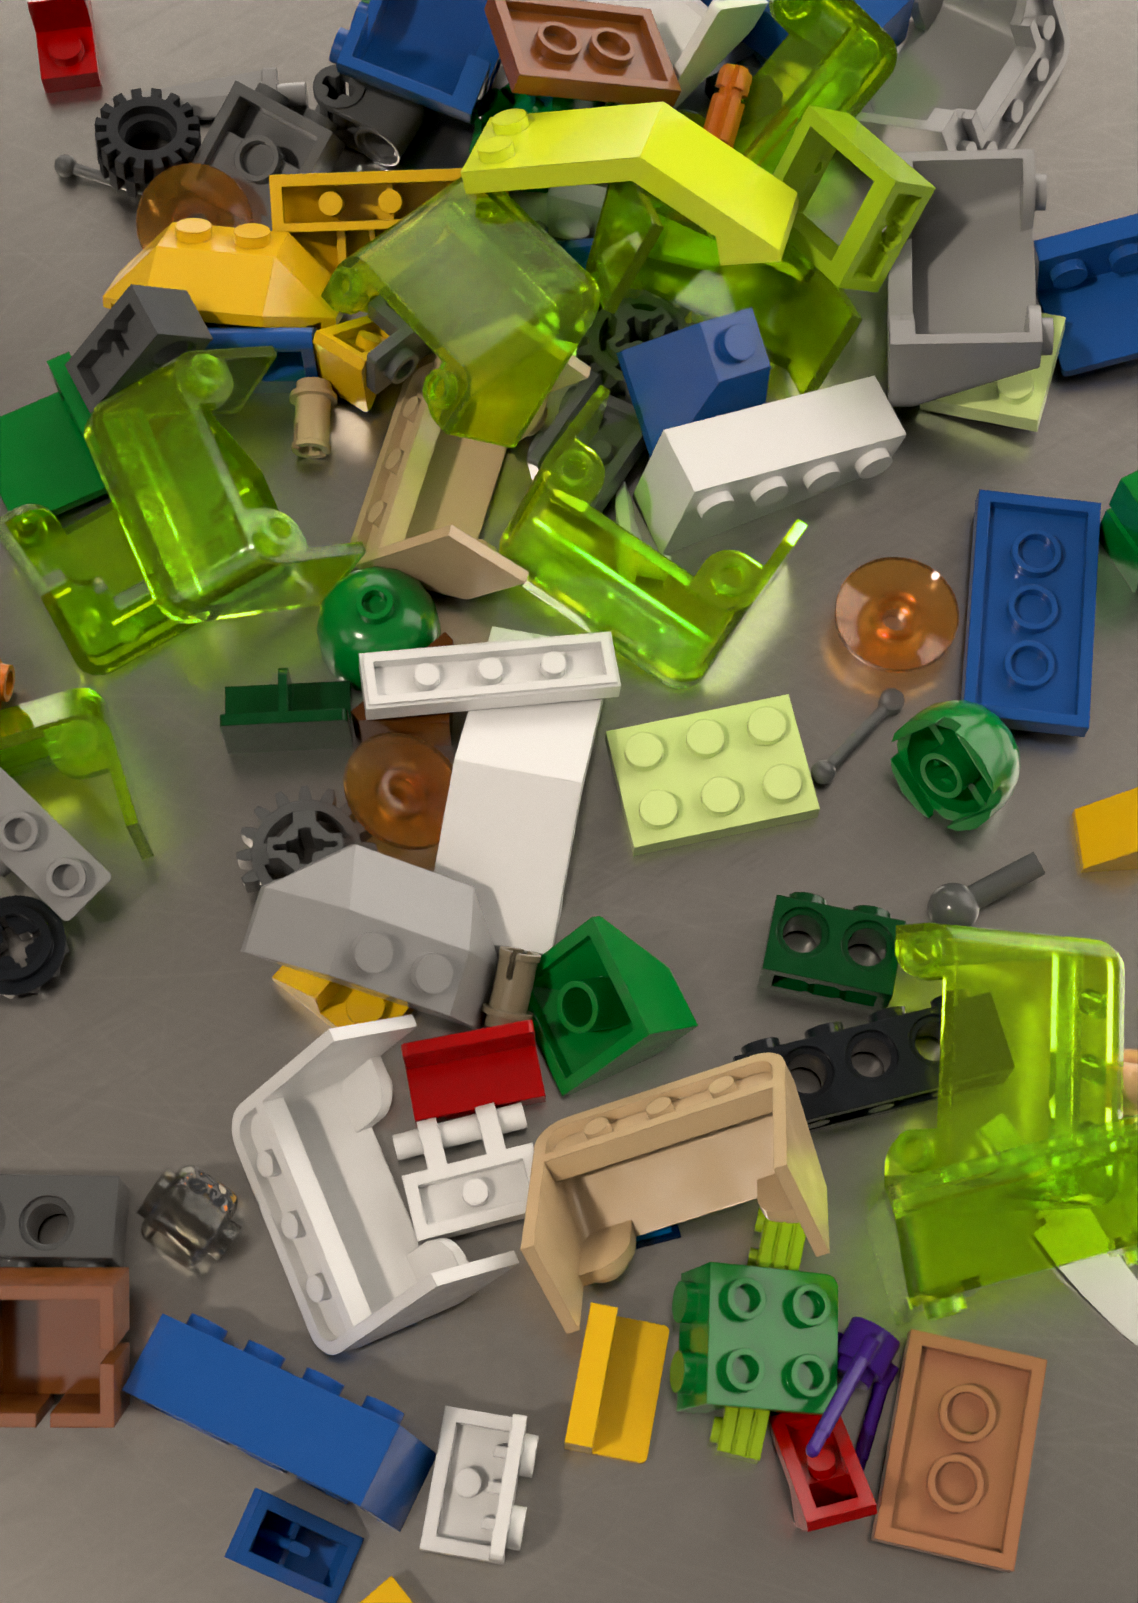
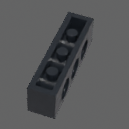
M967 990L954 991L938 996L931 1000V1008L907 1013L905 1006L885 1008L867 1017L869 1023L844 1029L842 1022L839 1021L824 1023L808 1029L804 1033L805 1039L780 1044L777 1037L756 1040L744 1045L741 1048L742 1054L734 1056L732 1061L769 1052L781 1055L789 1071L797 1067H805L814 1071L820 1078L822 1088L813 1093L798 1091L810 1133L1001 1085L1014 1069L990 993L970 998ZM921 1036L937 1038L945 1046L947 1058L941 1061H931L924 1058L916 1048L915 1039ZM862 1051L875 1054L884 1065V1074L877 1077H867L860 1074L854 1068L851 1056Z

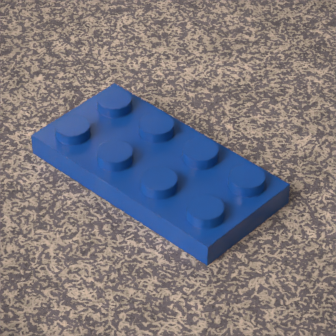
M981 489L978 491L974 512L961 700L984 706L996 714L1008 729L1085 737L1089 729L1101 503Z

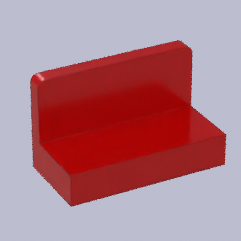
M533 1020L507 1023L408 1042L401 1045L416 1127V1122L436 1117L437 1123L476 1114L475 1107L493 1102L496 1108L519 1102L522 1103V1106L546 1102L536 1050Z

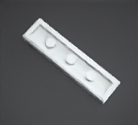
M611 631L359 653V671L366 720L619 697L621 689Z

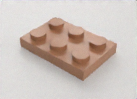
M911 1329L907 1333L877 1502V1514H875L872 1541L1003 1572H1014L1047 1367L1046 1359Z

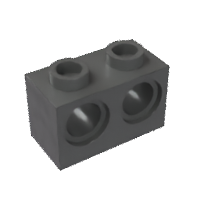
M131 284L65 366L90 414L146 417L208 346L213 337L187 290Z

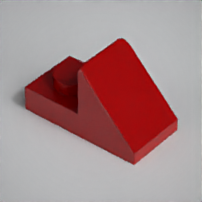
M28 0V10L36 32L41 81L45 94L102 86L91 0Z
M785 1412L770 1416L769 1425L773 1443L790 1487L796 1527L811 1532L877 1514L875 1499L842 1416H840L831 1435L827 1438L819 1455L811 1458L806 1454V1446L815 1432V1428L822 1415Z

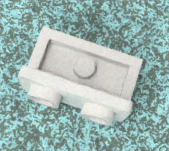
M445 1406L419 1548L421 1551L504 1565L507 1549L520 1551L527 1507L514 1505L519 1476L532 1478L539 1440V1435L526 1433L528 1426L526 1415L513 1413V1417Z

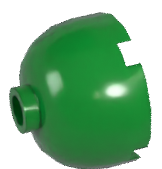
M379 566L355 570L337 581L322 600L316 629L324 663L337 680L350 681L351 688L362 692L359 671V653L426 648L441 634L436 605L420 581L398 569Z
M966 700L934 703L921 710L894 733L892 742L898 740V753L890 759L891 768L902 793L917 811L927 818L933 816L935 809L945 819L952 820L953 822L946 828L956 831L977 829L998 812L1013 795L1021 769L1019 748L1007 726L996 714L984 706Z

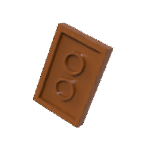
M487 0L484 11L512 93L623 104L664 101L672 108L674 107L682 90L651 9L577 0Z

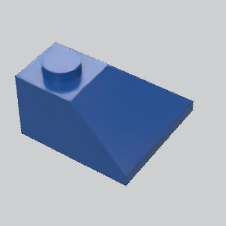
M752 307L688 326L616 353L650 457L665 429L766 403L771 366Z

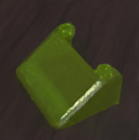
M462 176L343 260L331 275L328 284L321 294V297L333 310L348 315H353L360 311L368 313V303L380 294L442 361L439 369L432 370L426 376L422 389L423 398L428 404L429 413L436 424L446 434L508 448H514L519 443L595 319L600 302L599 288L594 278L505 191L466 194Z
M940 923L896 925L895 954L900 967L919 980H943L937 1128L909 1129L902 1132L892 1143L885 1159L884 1188L931 1211L1089 1207L1099 1205L1108 1200L1116 1192L1122 1177L1125 968L1119 953L1107 943L1097 939Z

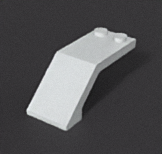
M492 626L488 642L550 636ZM604 698L472 710L467 713L454 758L434 873L474 887L496 954H498L500 946H509L524 949L523 954H527V951H532L543 955L554 946L561 917L563 894L582 790Z

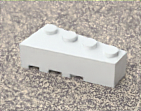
M874 375L663 430L632 498L660 554L667 555L858 478L867 479L879 475L892 464V457L907 434Z

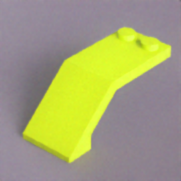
M664 101L529 114L524 109L519 108L501 111L489 118L461 170L466 194L633 181L716 237L720 266L781 262L799 206L797 191Z

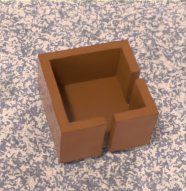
M0 1267V1427L36 1428L54 1405V1394L65 1395L50 1413V1428H114L130 1405V1395L122 1390L130 1376V1343H119L130 1329L129 1267Z

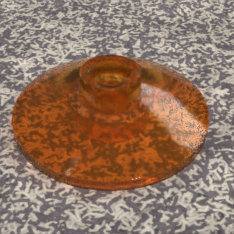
M186 163L173 166L156 176L141 196L136 215V228L140 245L144 249L172 222L192 218L198 213L204 214L212 226L236 228L242 224L254 223L249 200L240 185L232 177L215 167L200 163Z
M884 557L861 565L846 578L836 598L834 620L841 641L858 660L877 670L891 673H907L933 664L946 653L958 629L959 608L952 588L930 566L904 557ZM888 617L898 618L903 622L904 628L902 630L890 629L884 625L883 620Z
M398 732L374 735L362 742L354 750L346 763L343 787L348 806L365 830L390 846L405 850H423L439 844L453 765L436 747L416 736ZM391 795L396 796L402 805L396 802Z

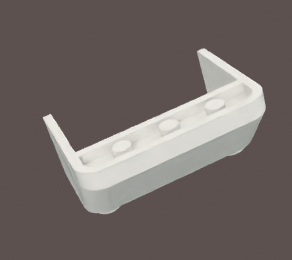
M412 1014L328 1029L240 1103L232 1119V1137L235 1148L307 1329L316 1346L329 1355H336L362 1347L453 1307L519 1264L514 1250L469 1262L461 1248L448 1238L429 1240L418 1246L414 1226L372 1128L388 1113L393 1096L392 1079L385 1068L381 1055L417 1027Z

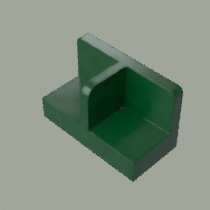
M278 668V684L225 687V714H221L219 717L220 731L228 754L353 748V722L350 712L352 711L350 681L292 683L289 669Z

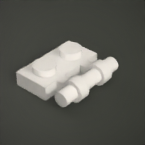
M494 1102L475 1107L476 1114L437 1123L436 1117L416 1122L417 1129L392 1135L398 1161L424 1154L428 1168L402 1176L418 1246L429 1240L451 1238L525 1218L534 1152L533 1143L506 1149L503 1138L505 1133L528 1128L521 1102L496 1108ZM482 1139L486 1152L485 1155L447 1164L444 1149Z

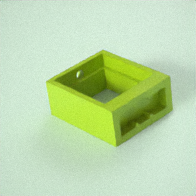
M808 105L801 121L797 124L794 134L772 174L798 192L799 206L788 242L838 288L869 292L879 291L936 187L847 112ZM836 150L841 152L874 181L840 246L803 214Z

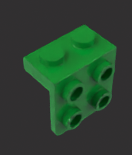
M70 352L47 361L58 392L0 416V496L13 523L19 528H29L130 483L120 456L130 451L122 430L115 417L104 421L101 414H90L65 366L72 357Z
M708 1262L681 1273V1281L675 1287L672 1300L673 1318L675 1322L680 1323L679 1350L675 1352L670 1367V1385L672 1391L677 1393V1412L704 1414L729 1407L823 1415L837 1389L838 1284L836 1280L829 1274L719 1262Z

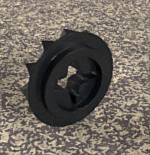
M21 895L0 898V954L8 949L6 941L8 935L4 929L8 926L14 934L17 933L22 941L33 938V943L25 947L27 955L25 959L27 965L22 968L20 963H16L10 955L0 958V994L10 999L15 995L28 992L38 994L42 985L52 977L59 976L60 966L65 953L69 952L65 926L60 917L41 900Z

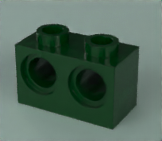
M793 892L789 894V897L776 895L757 987L872 1011L885 1009L888 1007L894 992L906 921L891 918L889 911L876 906L857 905L853 907V910L827 905L825 898L813 893ZM790 931H804L812 936L817 947L810 952H797L785 943L783 936ZM859 943L867 944L877 951L880 962L873 966L860 965L851 958L848 947Z

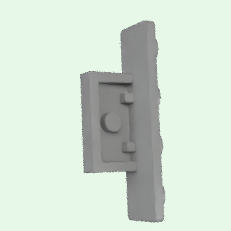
M0 767V875L5 878L13 871L61 919L69 921L111 880V873Z

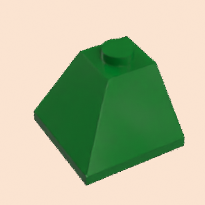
M601 916L591 917L541 955L528 1011L533 1013L532 1020L535 1029V1040L562 1096L574 1094L655 1057L698 1026L670 968Z

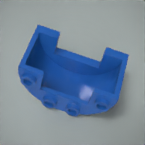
M370 0L369 4L360 1L354 13L350 29L339 28L329 56V61L336 64L337 72L469 124L475 122L477 113L473 112V110L479 105L483 106L487 92L491 90L502 63L484 11L487 0Z

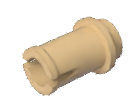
M319 377L301 378L296 382V388L290 392L289 397L290 403L295 406L294 435L291 450L292 453L303 458H324L326 454H330L331 450L329 444L331 408L337 405V394L332 390L331 382Z

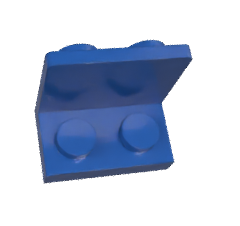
M1138 213L1035 240L1036 296L1041 306V312L1066 317L1065 331L1057 357L1061 374L1068 377L1137 359Z

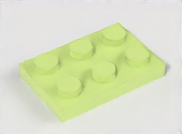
M789 694L606 731L605 742L633 856L818 817L820 807Z

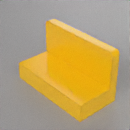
M591 1302L564 1449L643 1464L648 1457L669 1328L661 1324L617 1316L618 1307Z

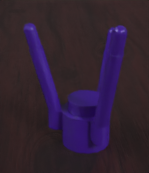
M855 1316L850 1320L844 1333L838 1332L837 1376L842 1380L806 1446V1454L809 1457L818 1456L855 1388L867 1391L873 1382L874 1385L855 1448L863 1472L870 1456L888 1389L899 1371V1368L892 1363V1360L900 1348V1342L890 1332L872 1321ZM770 1411L771 1416L784 1413Z

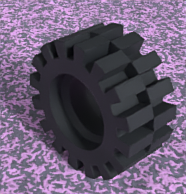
M141 88L131 90L132 99L126 100L122 93L114 96V107L105 103L100 109L101 118L96 117L94 124L98 164H100V172L104 179L109 177L110 186L117 191L125 185L126 196L133 198L137 197L139 190H145L146 200H157L156 190L161 189L164 190L166 198L176 195V183L185 190L186 188L180 183L201 146L200 122L198 115L194 116L193 107L188 102L180 106V96L172 92L166 100L162 99V90L151 88L150 97H142ZM147 137L159 138L169 143L156 150H139L129 146L131 142Z

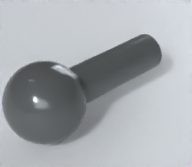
M1031 852L969 886L960 883L943 884L929 898V918L943 932L951 934L962 933L976 922L980 908L1045 875V871L1035 853Z

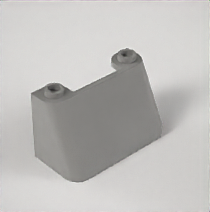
M914 0L911 16L915 28L870 98L868 99L864 90L848 86L842 88L827 107V109L847 112L894 152L1014 149L1067 62L1070 50V35L1060 0Z
M1035 149L895 152L936 189L887 275L889 403L892 407H913L1039 368L1041 356L1052 355L1054 326L1053 318H1042L1041 306L1036 305L1033 225L1035 211L1046 210L1047 175L1036 174Z

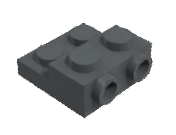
M235 80L180 184L248 223L263 224L272 231L269 175L331 173L346 145L334 134L338 125L324 115L307 108L302 116L287 108L286 106L290 100L270 86L259 82L256 89L253 90Z

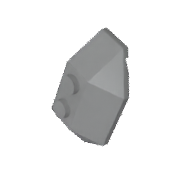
M356 844L346 846L283 878L276 879L262 886L240 950L241 952L475 1030L484 1027L486 1013L481 1011L483 1003H489L498 964V957L473 886Z

